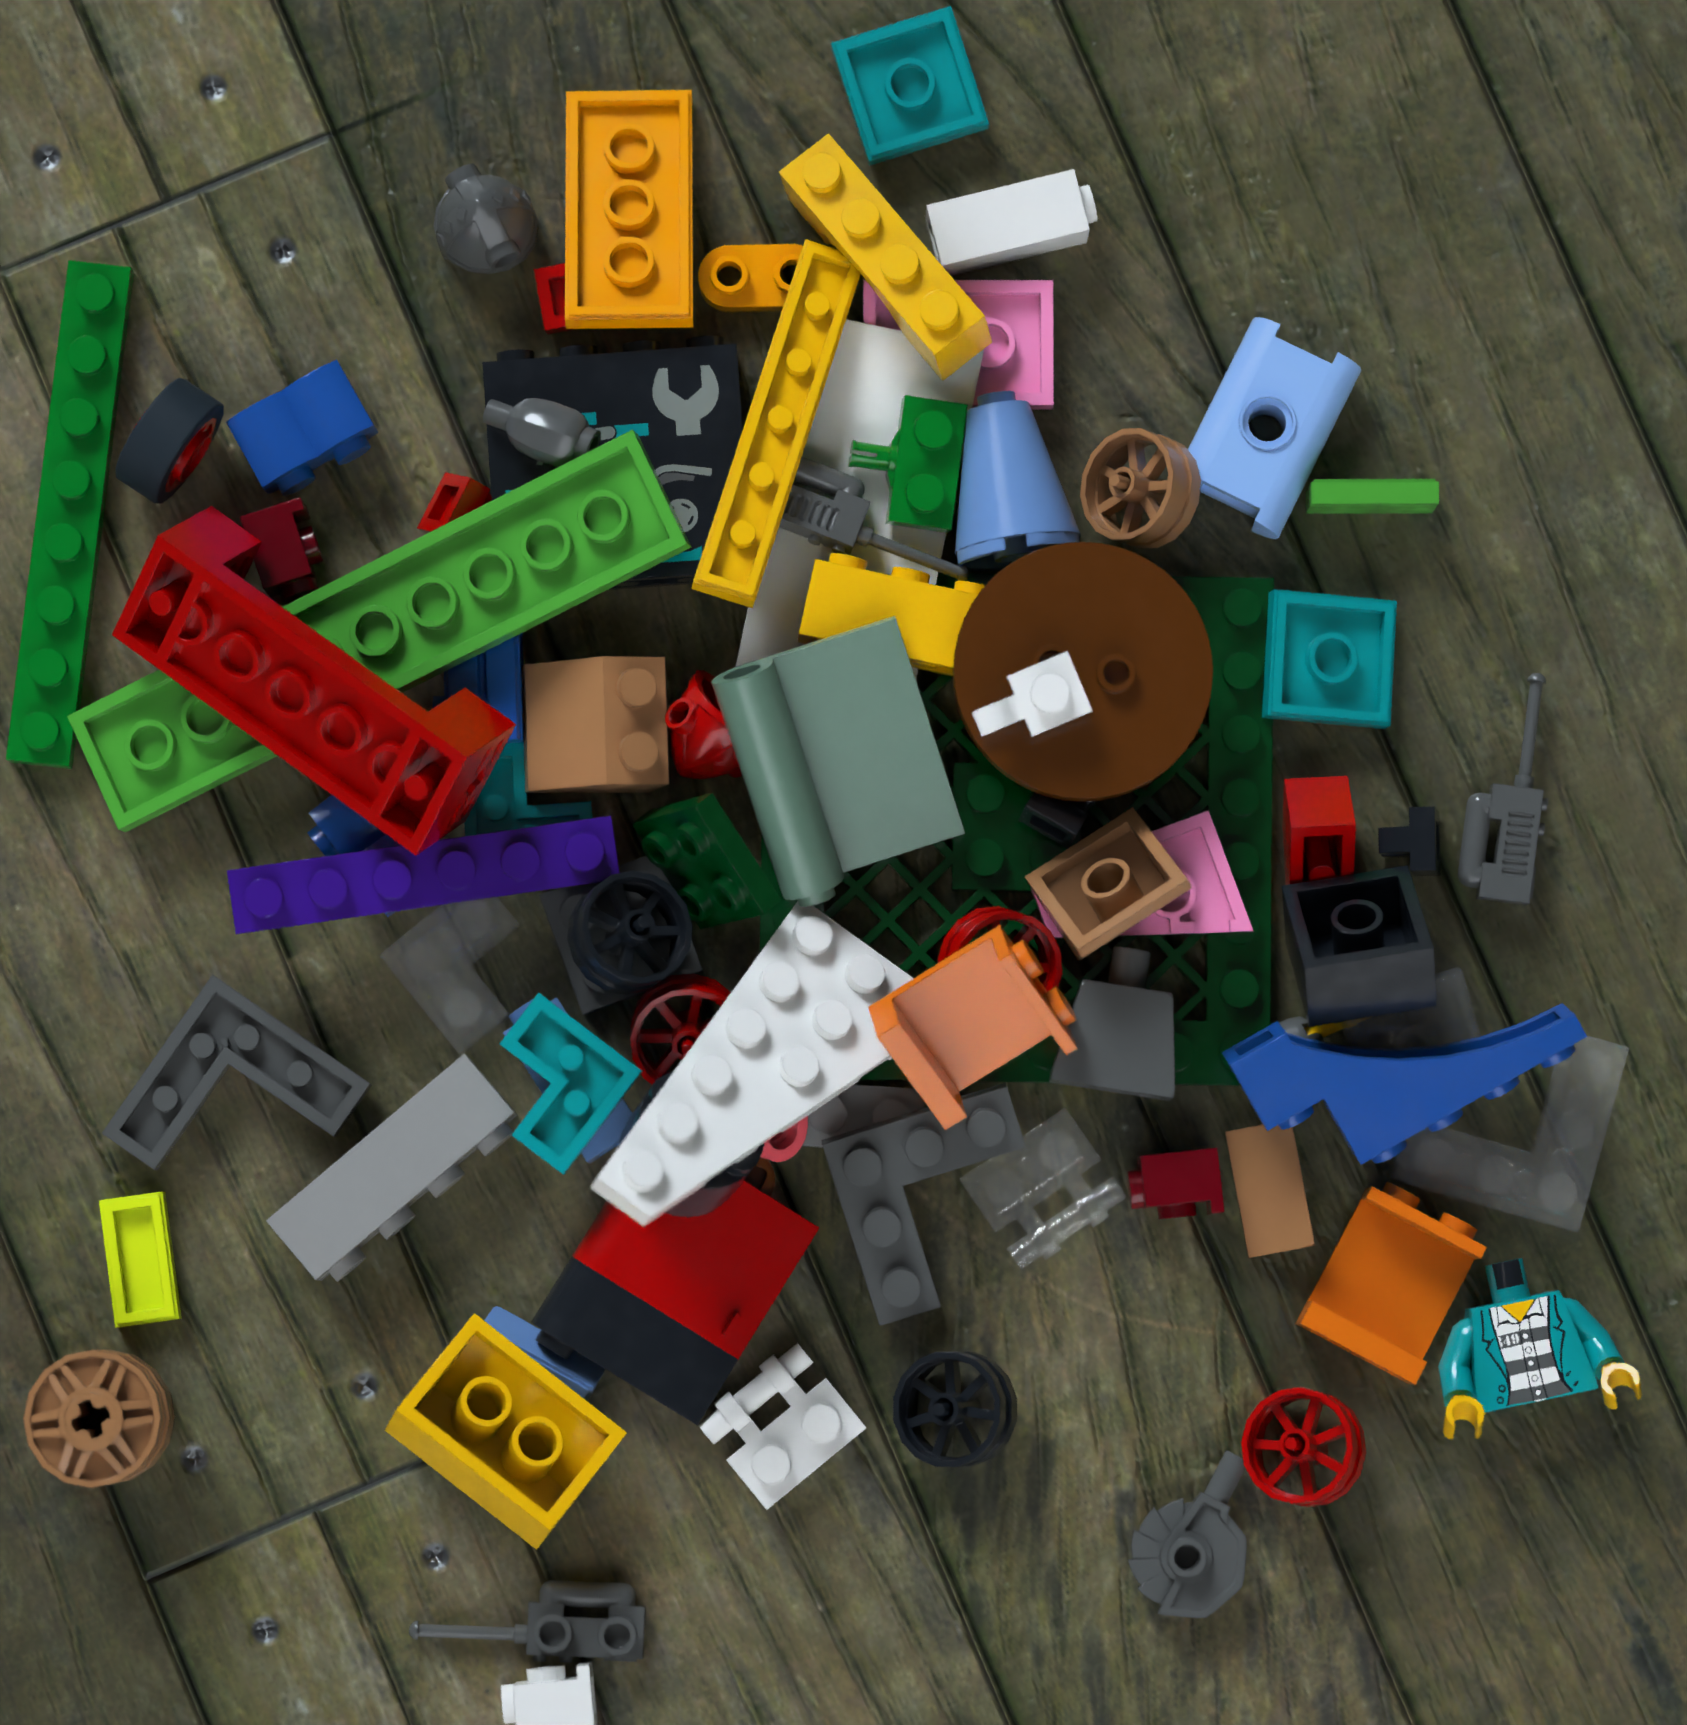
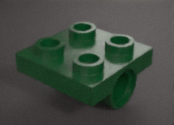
M713 793L651 809L632 823L642 839V848L645 855L656 867L663 871L672 887L687 905L690 919L695 921L700 929L764 915L781 901L780 896Z

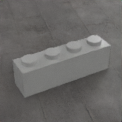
M463 1054L274 1213L266 1222L315 1280L322 1281L331 1274L336 1282H338L366 1259L365 1254L360 1248L379 1232L388 1240L416 1216L409 1207L426 1192L430 1191L435 1198H438L465 1175L458 1165L479 1149L486 1157L510 1138L514 1131L508 1123L518 1115L466 1054Z

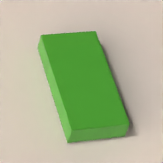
M1314 479L1306 490V514L1433 513L1439 504V481H1435V479Z

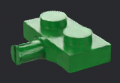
M905 395L901 402L898 431L889 446L852 440L849 467L886 471L885 477L889 489V500L885 524L943 533L951 531L968 404Z

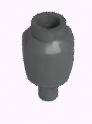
M530 398L524 399L515 406H511L491 399L487 403L483 414V423L505 430L510 443L516 450L554 467H559L599 447L601 440L600 430L591 428L583 414L575 409L549 400Z

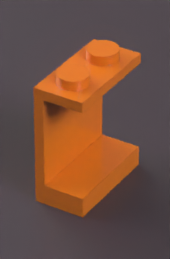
M1000 925L868 1007L877 1038L945 1130L967 1117L960 1091L1050 1035L1054 1037L1066 1055L1077 1049L1072 1032L1068 1027L1069 1024L1077 1020L1070 1004L1057 987L1048 992L1037 978L1044 972L1033 951L1024 940L1014 945Z
M1386 1182L1382 1191L1373 1186L1365 1189L1295 1324L1401 1381L1416 1385L1427 1364V1361L1423 1360L1474 1260L1481 1259L1487 1247L1473 1240L1478 1230L1472 1225L1446 1212H1443L1441 1218L1437 1221L1416 1210L1421 1200L1420 1198L1392 1183Z

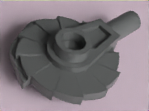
M1227 1450L1223 1454L1204 1493L1200 1491L1193 1502L1184 1503L1183 1498L1164 1505L1158 1511L1154 1507L1144 1518L1139 1531L1133 1530L1131 1540L1132 1559L1127 1560L1132 1574L1140 1584L1137 1589L1147 1598L1161 1604L1157 1614L1206 1618L1243 1587L1247 1539L1242 1530L1228 1515L1230 1506L1227 1504L1245 1470L1243 1458Z

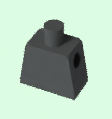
M1113 947L1108 983L1092 980L1081 981L1072 1006L1077 1020L1068 1025L1077 1049L1066 1055L1059 1046L1050 1071L1049 1082L1170 1101L1174 1098L1173 994L1146 989L1151 952L1125 947Z

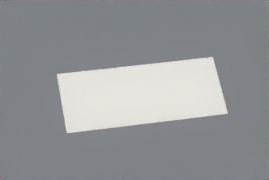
M846 319L802 457L854 476L863 482L865 487L863 499L871 502L863 526L874 529L873 533L941 559L946 533L885 524L889 500V489L885 477L886 471L849 467L852 440H856L857 442L889 446L898 431L901 402L905 395L968 404L967 410L971 409L984 349L942 381L912 346L902 331ZM796 481L793 483V485L834 500L835 496ZM779 527L753 609L748 607L736 667L805 645L798 643V635L815 559L829 561L830 553H834L832 548L825 547L821 543L819 546L813 545L808 542V538ZM855 543L851 556L866 560L868 562L866 570L891 575L893 567L915 569L929 574V584L936 585L938 571L871 545L864 547ZM912 668L913 673H914V676H915V679H916V678H917L918 669H917V668Z

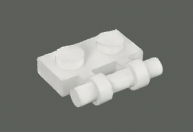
M798 1343L778 1359L773 1354L758 1366L762 1371L758 1376L736 1394L732 1395L729 1391L714 1403L717 1409L698 1424L713 1444L717 1443L732 1429L744 1440L746 1444L726 1459V1461L766 1510L867 1428L827 1378L822 1380L807 1394L802 1390L794 1379L812 1365L813 1361ZM779 1392L791 1407L761 1431L750 1415Z

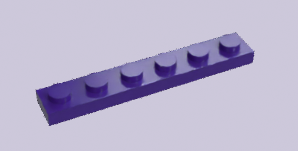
M604 816L438 840L417 856L401 845L227 870L235 932L236 934L598 883L613 874H618L619 866L612 817Z

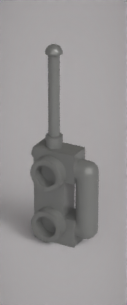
M805 457L801 458L794 481L835 496V498L832 500L793 485L779 526L780 528L808 538V542L813 545L819 546L821 543L825 547L832 548L834 553H847L851 555L855 543L864 547L871 545L956 578L957 581H966L970 572L966 565L963 564L962 567L875 534L873 533L874 529L863 526L871 503L863 499L865 492L863 482L844 472Z
M1533 673L1527 679V682H1530L1519 775H1515L1514 786L1493 783L1490 785L1489 794L1474 793L1467 800L1458 879L1464 886L1477 888L1476 899L1527 906L1530 904V899L1533 898L1538 836H1543L1545 824L1540 823L1541 810L1546 811L1548 806V798H1543L1544 790L1533 789L1534 777L1531 776L1542 686L1546 684V679L1541 673ZM1490 821H1495L1498 826L1493 863L1485 862Z
M549 1580L540 1588L539 1602L530 1601L528 1603V1625L515 1624V1627L419 1624V1621H414L409 1626V1634L415 1640H418V1637L514 1640V1644H527L526 1655H533V1661H546V1656H559V1662H572V1657L604 1658L605 1661L636 1662L637 1659L644 1658L646 1606L636 1605V1592L627 1583ZM565 1607L609 1608V1617L565 1616Z

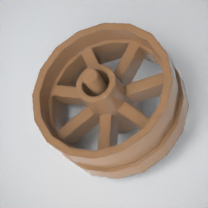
M1142 428L1121 429L1106 437L1089 457L1082 474L1080 491L1084 515L1096 532L1111 540L1126 543L1137 548H1159L1175 540L1190 524L1199 504L1201 478L1197 462L1185 445L1169 437L1155 434ZM1150 444H1156L1158 449L1146 465L1144 448ZM1129 460V468L1123 467L1124 464ZM1167 467V480L1158 478ZM1126 507L1123 523L1120 526L1115 513ZM1145 510L1150 521L1145 526L1139 528L1142 514Z

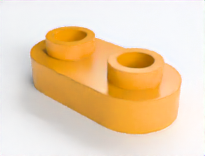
M758 244L717 247L710 251L700 264L698 271L700 292L710 306L723 312L782 311L790 285L785 283L780 275L785 267L790 265L797 266L803 245ZM732 266L741 272L742 277L737 284L726 286L719 282L717 276L724 267Z

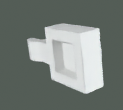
M1066 651L1007 676L1006 678L1013 695L973 711L972 715L982 737L1023 719L1031 737L1088 714L1093 710L1069 653Z

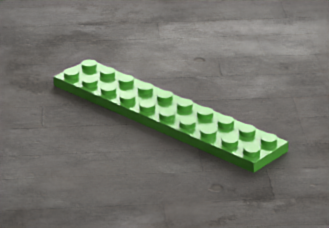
M632 429L283 606V608L398 691L404 693L692 547L639 435ZM160 670L67 716L118 830L127 832L278 756Z

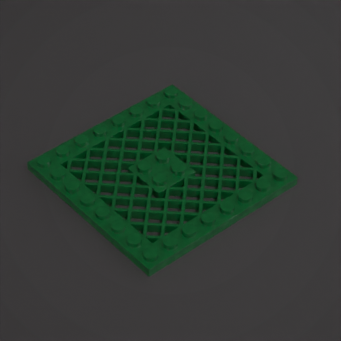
M938 573L936 585L954 589L957 579L943 573ZM970 573L966 581L986 585L996 574ZM1171 576L1195 605L1204 623L1210 642L1213 679L1207 708V726L1202 722L1197 732L1200 738L1146 790L1141 787L1130 792L1136 800L1121 814L1132 807L1137 812L1144 806L1163 827L1176 823L1152 799L1175 775L1199 799L1179 821L1200 814L1206 807L1207 811L1209 810L1253 932L1191 934L1176 950L1161 935H1145L1167 958L1147 977L1146 989H1150L1174 965L1199 990L1175 1014L1173 1013L1175 1086L1241 1087L1221 1052L1269 1026L1271 1013L1273 719L1262 718L1268 593L1274 590V578ZM944 674L938 677L924 692L920 689L919 691L926 712L946 732L936 742L939 753L954 740L976 762H954L953 787L950 785L965 834L952 838V850L943 841L931 844L942 855L944 860L921 882L897 859L899 856L897 855L876 862L857 882L848 872H844L842 882L849 889L825 913L824 902L813 905L833 919L857 897L880 920L861 941L870 946L888 929L912 953L899 966L906 973L918 961L927 970L936 965L927 952L950 931L958 919L967 915L982 899L991 907L1000 906L1009 909L993 892L1032 893L1025 876L1067 850V848L1018 821L1025 805L1034 792L1015 783L996 769L962 733L966 729L962 719L953 724L931 701L953 679V676ZM1206 745L1207 790L1184 767ZM1095 804L1087 810V813L1101 827L1111 822ZM1081 829L1070 847L1080 841ZM763 836L761 837V869L780 896L781 901L764 915H760V952L797 903V899L786 900L783 898ZM888 865L912 889L889 913L864 890ZM951 867L952 892H975L953 914L928 891ZM919 898L944 922L920 946L895 922ZM1035 899L1029 902L1020 913L1030 916L1038 908ZM1005 920L1008 924L1003 930L1009 937L1014 931L1018 933L1024 925L1014 920ZM1204 934L1205 980L1182 958ZM1124 936L1114 947L1126 948L1138 936ZM973 937L969 944L975 941L976 939ZM1032 938L1028 945L1038 954V946L1034 938ZM1064 938L1056 939L1061 949L1066 944ZM1105 944L1097 949L1103 958L1080 980L1062 964L1063 973L1061 978L1071 988L1064 995L1068 1003L1076 997L1082 980H1094L1111 963L1113 948L1111 949ZM1205 997V1021L1182 1020ZM1050 1035L975 1083L1057 1084L1049 1082V1077L1059 1044ZM893 1058L891 1060L887 1059L859 1079V1081H909Z

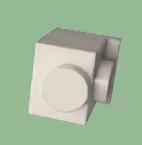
M592 1661L579 1662L576 1666L577 1676L566 1677L565 1665L544 1666L526 1669L527 1681H516L515 1684L501 1685L504 1723H516V1725H598Z

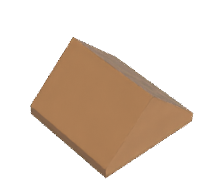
M1133 807L1025 876L1029 886L1078 961L1192 888L1186 876Z

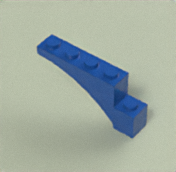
M1561 1003L1522 1023L1480 1037L1436 1046L1393 1049L1344 1046L1287 1033L1280 1023L1276 1021L1221 1053L1267 1131L1277 1125L1281 1130H1285L1302 1123L1314 1113L1312 1106L1322 1100L1349 1149L1362 1165L1371 1159L1373 1163H1381L1395 1157L1407 1147L1406 1139L1427 1127L1429 1131L1434 1132L1453 1124L1463 1115L1464 1112L1461 1108L1482 1096L1487 1100H1491L1506 1094L1519 1084V1075L1538 1064L1543 1068H1547L1566 1060L1576 1051L1574 1044L1586 1038L1587 1035L1576 1015Z

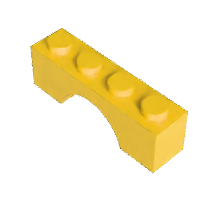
M829 133L779 171L789 201L827 245L831 244L837 248L859 271L891 313L904 336L942 381L992 343L985 315Z

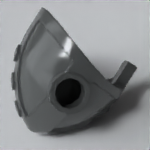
M475 164L464 165L448 174L445 182L449 189L436 207L434 221L436 239L443 258L469 272L484 274L507 271L526 260L536 246L539 229L531 198L526 191L501 177L481 175Z

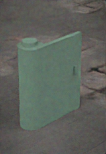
M895 616L737 666L719 674L711 681L784 899H797L801 907L820 904L835 896L834 887L843 881L844 872L965 834Z

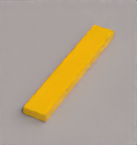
M807 239L804 241L691 588L693 590L753 609L861 276L859 271L838 249Z

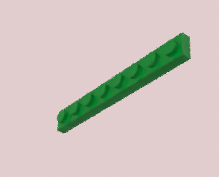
M68 260L6 760L11 763L73 769L76 735L67 716L80 710L134 279V271L131 267Z

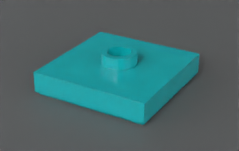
M951 6L831 43L833 57L869 166L989 129V121Z
M1279 589L1270 591L1268 593L1262 718L1379 729L1390 727L1397 601Z

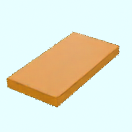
M692 90L566 91V329L693 328Z

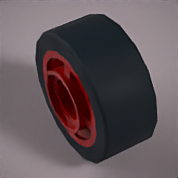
M177 378L171 382L154 399L129 435L115 467L116 478L153 503H164L184 484L205 456L221 424L224 415V405L186 379Z

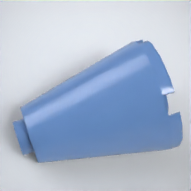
M998 391L978 396V406L967 410L955 544V556H957L958 565L961 567L963 564L966 565L969 571L1002 570L1018 558L1035 550L1051 545L1080 542V531L1029 402L1016 400L1015 392Z

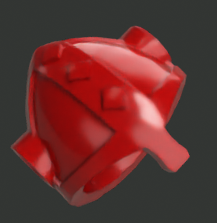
M697 670L694 673L681 698L670 705L666 712L665 723L671 729L672 759L678 773L682 777L703 780L715 778L726 773L735 778L741 777L742 773L711 683L715 677L705 670Z

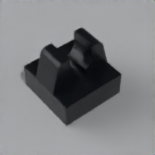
M1409 807V826L1378 828V847L1381 857H1410V871L1414 876H1441L1440 812L1436 807Z

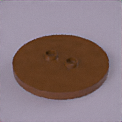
M1070 542L1051 545L1022 556L1003 568L985 585L971 604L958 634L953 661V686L957 707L964 726L979 751L996 769L1015 783L1044 796L1069 801H1099L1115 798L1149 784L1167 771L1186 751L1196 736L1209 705L1213 679L1212 653L1204 623L1195 605L1181 586L1150 560L1117 546L1093 542ZM1068 651L1093 710L1092 712L1031 737L1024 719L983 737L981 736L972 712L1013 695L1006 678L1007 676Z

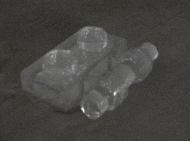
M1066 1107L1023 1136L1026 1148L991 1158L959 1179L995 1233L1015 1219L1022 1226L1027 1235L1007 1248V1251L1020 1269H1023L1040 1256L1045 1260L1049 1259L1062 1250L1059 1243L1087 1224H1090L1093 1228L1109 1218L1106 1211L1127 1198L1114 1177H1110L1093 1190L1090 1189L1082 1178L1081 1174L1100 1162L1101 1158ZM1064 1186L1074 1203L1044 1223L1033 1207Z

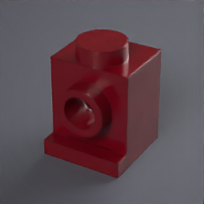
M301 497L240 516L243 528L262 541L254 557L262 587L270 598L281 595L283 602L297 600L319 589L313 565L323 562V557L312 526L300 528L299 522L311 519L307 506Z
M1218 1148L1139 1156L1137 1158L1138 1170L1127 1171L1131 1209L1157 1207L1158 1220L1197 1216L1195 1203L1206 1202L1207 1215L1225 1212Z

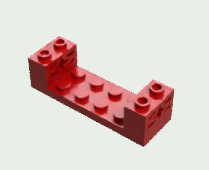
M213 506L159 534L114 628L112 636L417 856L466 821L516 723L467 688H463L427 712L245 581L244 578L262 541Z

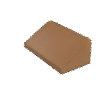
M1262 1124L1226 1131V1143L1248 1258L1315 1246L1293 1127L1281 1130L1277 1125L1267 1131Z

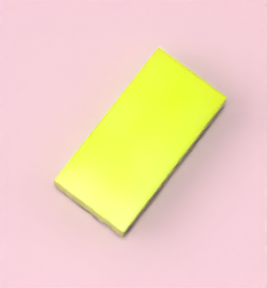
M165 1192L99 1200L115 1328L182 1319Z

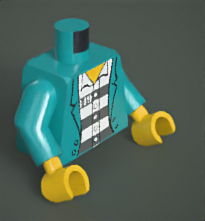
M1522 1258L1485 1265L1493 1303L1465 1309L1464 1319L1452 1326L1438 1365L1443 1401L1446 1407L1443 1433L1448 1439L1454 1438L1456 1420L1462 1419L1471 1422L1475 1428L1474 1436L1477 1439L1482 1434L1484 1414L1486 1412L1599 1389L1597 1379L1601 1381L1604 1404L1609 1409H1617V1401L1613 1389L1617 1386L1624 1385L1632 1388L1637 1400H1640L1642 1397L1638 1372L1634 1367L1625 1364L1608 1331L1578 1300L1563 1298L1560 1290L1530 1295Z

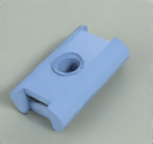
M1255 317L1188 450L1197 462L1201 478V493L1255 518L1251 529L1252 532L1270 539H1278L1359 377L1361 368L1350 358L1339 352L1333 363L1327 362L1278 338L1277 335L1281 324L1262 317ZM1259 415L1272 416L1280 423L1283 434L1274 441H1262L1253 436L1248 423Z

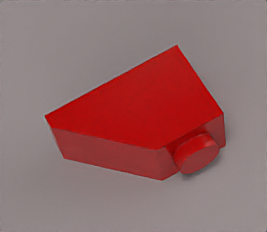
M1348 776L1284 779L1282 829L1285 885L1354 874L1356 822Z

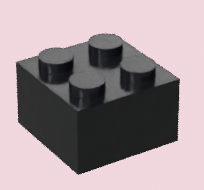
M1408 865L1281 886L1286 946L1309 1027L1437 1006L1434 947Z

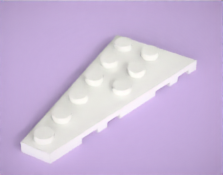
M797 901L590 1188L642 1226L647 1225L703 1187L708 1180L735 1162H740L755 1152L761 1144L779 1132L783 1133L829 1102L887 1059L891 1060L892 1057L877 1038L868 1007L914 978L814 906L801 907Z

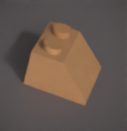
M601 656L524 664L522 666L525 793H649L669 785L667 724L665 723L667 712L665 657Z

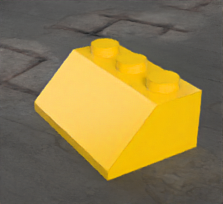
M475 1313L398 1406L385 1428L388 1434L536 1550L627 1434L625 1430Z

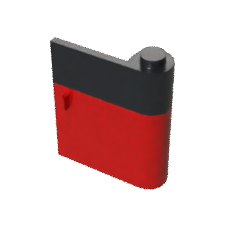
M746 1181L742 1182L728 1200L710 1213L693 1217H681L663 1213L645 1226H642L606 1200L531 1323L541 1329L535 1340L566 1360L569 1359L573 1350L579 1352L698 1426L816 1235L819 1227Z

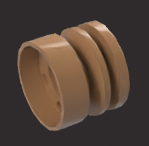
M106 1349L69 1354L46 1368L29 1391L23 1420L28 1446L45 1470L64 1483L94 1488L133 1480L154 1466L170 1443L175 1415L170 1390L155 1368L136 1355ZM90 1401L95 1408L106 1407L110 1414V1418L101 1423L104 1433L101 1436L96 1429L85 1430L81 1424V1419L89 1414L87 1403Z

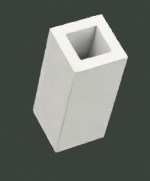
M1074 169L926 205L925 216L935 258L950 276L1087 243L1090 231L1088 224L1098 221L1089 184L1078 186Z

